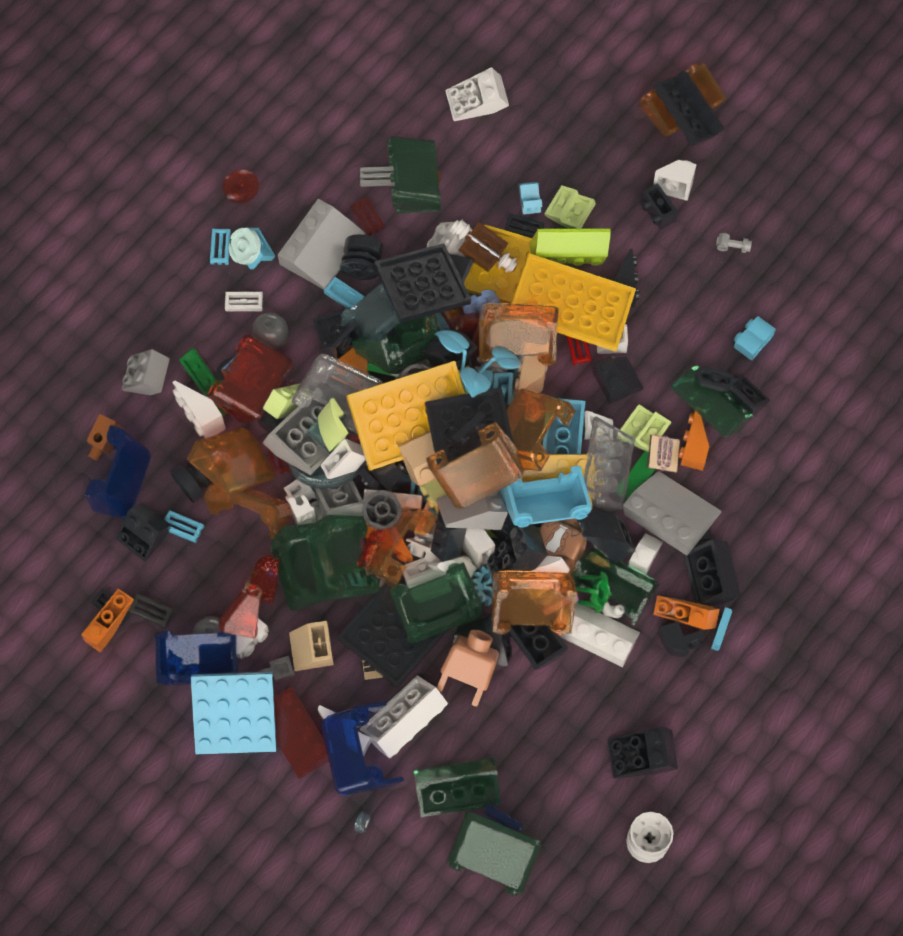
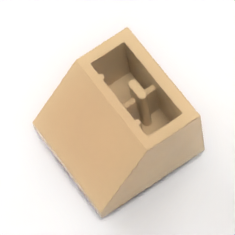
M524 355V359L518 367V378H516L515 395L518 397L517 404L521 399L524 400L528 396L534 397L543 391L547 358Z
M327 621L309 623L289 632L294 671L334 665Z

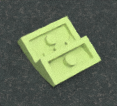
M561 185L544 214L549 219L569 229H581L596 203L594 199L579 195L577 190Z
M334 398L330 399L318 415L320 433L329 452L334 450L348 434L340 420L344 413Z
M638 405L617 436L642 450L651 452L652 436L662 437L671 421L657 412L653 414L646 408Z

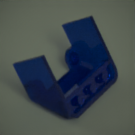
M386 701L356 706L331 714L324 718L321 723L334 787L340 795L346 796L389 788L404 781L403 777L384 780L383 772L379 767H366L357 727L366 725L369 722L370 713H375L387 705Z

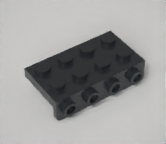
M684 70L677 76L660 81L653 86L658 97L666 105L667 111L672 114L677 126L681 128L687 141L692 146L713 139L723 131V125L687 71Z

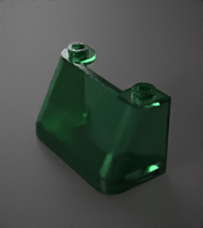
M436 314L400 323L397 318L395 322L396 335L389 339L381 338L379 340L359 337L352 341L354 350L360 357L386 373L399 374L407 366L417 364L426 359L420 352L437 337L435 334L441 331Z
M327 515L311 524L307 529L306 537L318 595L322 600L370 595L380 591L379 580L376 575H366L359 542L366 535L368 529L363 516Z
M324 522L284 526L271 541V551L286 602L292 611L342 597L346 593L345 582L341 578H331L320 542L330 538V532Z
M464 562L449 565L446 575L409 588L407 585L398 584L390 590L391 598L408 643L419 642L473 621L482 615V603Z
M466 811L446 863L453 870L460 871V869L466 868L501 883L506 888L505 892L517 896V894L522 895L540 854L542 844L533 838L475 813Z

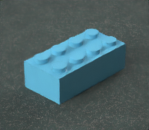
M547 398L542 454H581L585 401Z

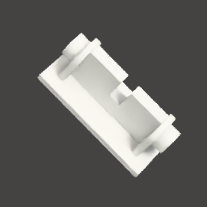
M415 536L414 538L406 539V541L411 542L407 548L412 555L423 558L424 552H426L425 560L430 562L440 560L430 551L432 542H427L426 538Z

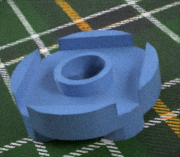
M486 290L481 292V296H471V304L462 306L466 318L476 316L484 318L489 315L488 311L499 306L500 301L495 291Z

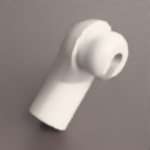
M607 601L602 612L605 616L620 618L625 609L622 605L612 606Z

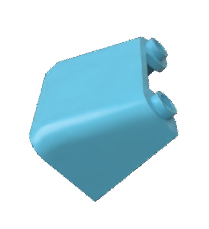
M571 467L569 474L559 473L558 478L523 482L522 478L516 481L514 475L504 476L500 493L513 524L523 528L531 524L586 518L587 514L591 511L592 505L581 467Z

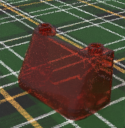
M263 556L256 562L235 589L219 619V630L233 635L252 639L256 638L258 633L259 607H261L262 602L269 601V604H273L275 600L279 559Z

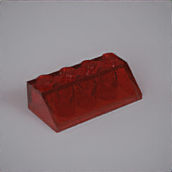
M292 686L275 695L276 742L297 777L301 779L334 759L333 754Z

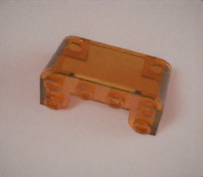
M696 63L688 68V74L711 109L727 100L705 63L699 66ZM656 90L650 91L639 100L641 103L638 106L665 138L681 129L677 126L672 114L667 111L662 99L658 97Z
M521 388L506 410L517 460L501 463L505 468L541 471L549 458V454L541 445V442L556 416H558L564 426H568L576 412L573 406L568 401ZM539 452L542 456L540 462L537 461V454Z
M496 422L478 431L482 443L481 447L448 463L444 450L426 458L430 471L457 509H463L518 481L523 476L524 471L517 448ZM494 431V435L491 438H485L488 432ZM438 458H442L441 463L439 465H436L434 461Z
M403 506L401 517L397 523L384 531L365 563L367 572L395 589L407 567L391 557L408 530L420 536L427 535L435 525L438 516L426 509Z

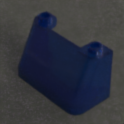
M110 425L107 432V440L110 445L114 446L113 448L117 452L106 481L98 479L91 481L86 489L85 497L93 511L125 518L129 509L135 505L151 460V455L144 445L125 430Z
M221 628V632L211 634L176 635L173 634V631H160L161 635H155L156 680L159 685L191 684V675L240 673L237 631H233V628Z

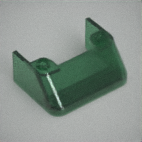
M590 548L577 561L565 588L569 589L573 584L574 587L592 588L594 581L580 579L579 577L581 575L601 576V571L605 572L608 576L610 592L613 593L609 598L625 606L624 611L626 615L633 619L631 624L635 625L644 614L659 587V583L621 561L615 563L611 558L607 559L601 550L598 551L596 548Z

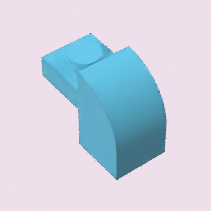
M538 183L519 184L522 213H540L542 199L539 196Z

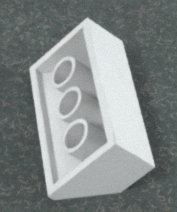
M577 602L560 610L553 627L561 638L621 667L624 666L640 632L601 613H594L595 610L580 605Z
M417 675L359 730L364 735L370 737L371 742L380 752L391 758L408 741L412 740L417 732L427 726L429 721L439 714L448 703L435 686Z

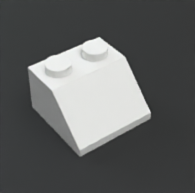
M677 160L656 170L653 185L658 183L666 195L688 201L697 164L687 160Z

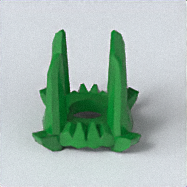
M602 571L601 576L581 575L580 579L592 580L594 583H592V589L572 587V589L591 593V602L579 600L577 603L595 608L594 613L601 612L609 596L613 594L610 592L608 576Z

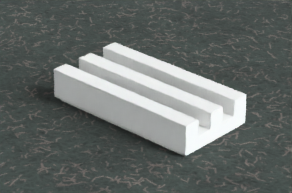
M226 292L225 311H263V292ZM229 298H258V300H229Z

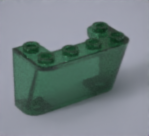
M391 136V139L387 140L389 167L393 166V171L390 172L391 183H395V188H391L393 208L397 207V214L441 211L435 141Z

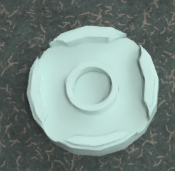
M237 229L230 238L232 240L228 247L229 254L236 263L251 264L258 258L260 253V238L252 229Z

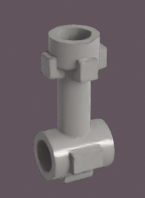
M720 233L719 237H717L716 245L720 251H727L728 247L740 248L743 253H746V251L750 252L752 241L746 238L743 241L731 240L730 235L727 233Z

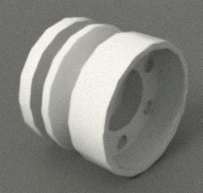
M646 812L636 817L631 824L626 839L627 848L631 855L638 861L645 863L657 862L663 858L672 843V825L660 813ZM649 837L652 842L648 843L645 838Z

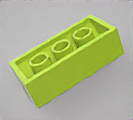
M537 229L529 243L530 254L545 259L549 257L550 260H554V258L558 259V261L565 260V264H573L575 266L583 264L601 265L608 257L611 231L610 229Z

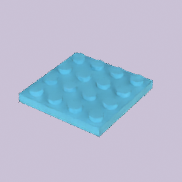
M273 672L191 675L195 754L276 752Z

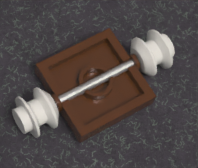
M463 219L460 222L456 220L451 228L453 230L452 235L457 233L459 235L458 239L466 238L458 250L467 258L473 259L474 263L487 272L491 270L496 261H499L498 268H505V273L513 271L517 265L515 262L516 258H509L510 253L502 255L508 242L480 222L470 232V224L465 226L462 224Z

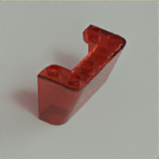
M248 334L243 336L235 349L240 354L225 378L215 381L206 395L207 398L211 399L240 423L259 420L263 416V407L273 389H277L282 385V378L293 366L291 364L292 359Z

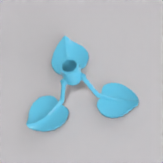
M443 330L435 334L446 349L454 353L462 352V364L459 370L463 389L468 391L472 398L489 390L490 382L482 373L492 362L497 361L501 367L506 369H515L521 365V361L513 352L505 347L498 346L494 347L491 351L494 357L478 372L473 368L464 369L467 354L465 349L469 347L468 341L461 334L454 331Z

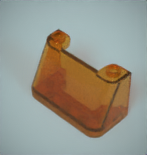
M484 304L479 319V361L488 362L494 357L491 353L492 349L500 346L509 349L515 355L538 356V361L546 366L556 364L559 308L551 305Z
M234 480L213 483L208 487L204 495L209 513L216 516L222 510L227 509L231 511L234 504L260 513L261 520L270 529L269 537L276 541H279L292 514L287 502Z
M495 572L492 582V632L506 634L511 630V625H549L550 629L557 635L572 634L577 600V590L572 576L565 572Z

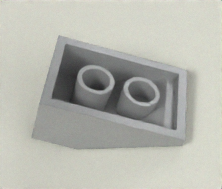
M349 473L332 479H328L326 475L311 479L321 515L328 530L365 522L362 514L364 502Z
M478 485L439 497L436 500L447 528L501 530L508 513L498 486Z

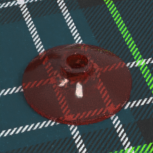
M237 170L230 173L223 182L225 196L235 203L248 202L259 191L257 177L246 170Z

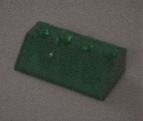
M701 366L690 368L670 386L672 390L725 438L740 433L753 417L749 413L750 410L745 405L738 403L732 393L728 391L721 392L699 385L696 382L695 376Z
M494 758L414 770L421 817L501 805Z

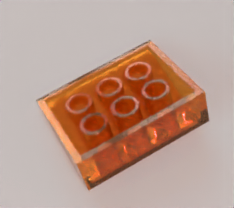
M243 427L195 441L187 457V460L227 495L274 480L275 478L258 441Z

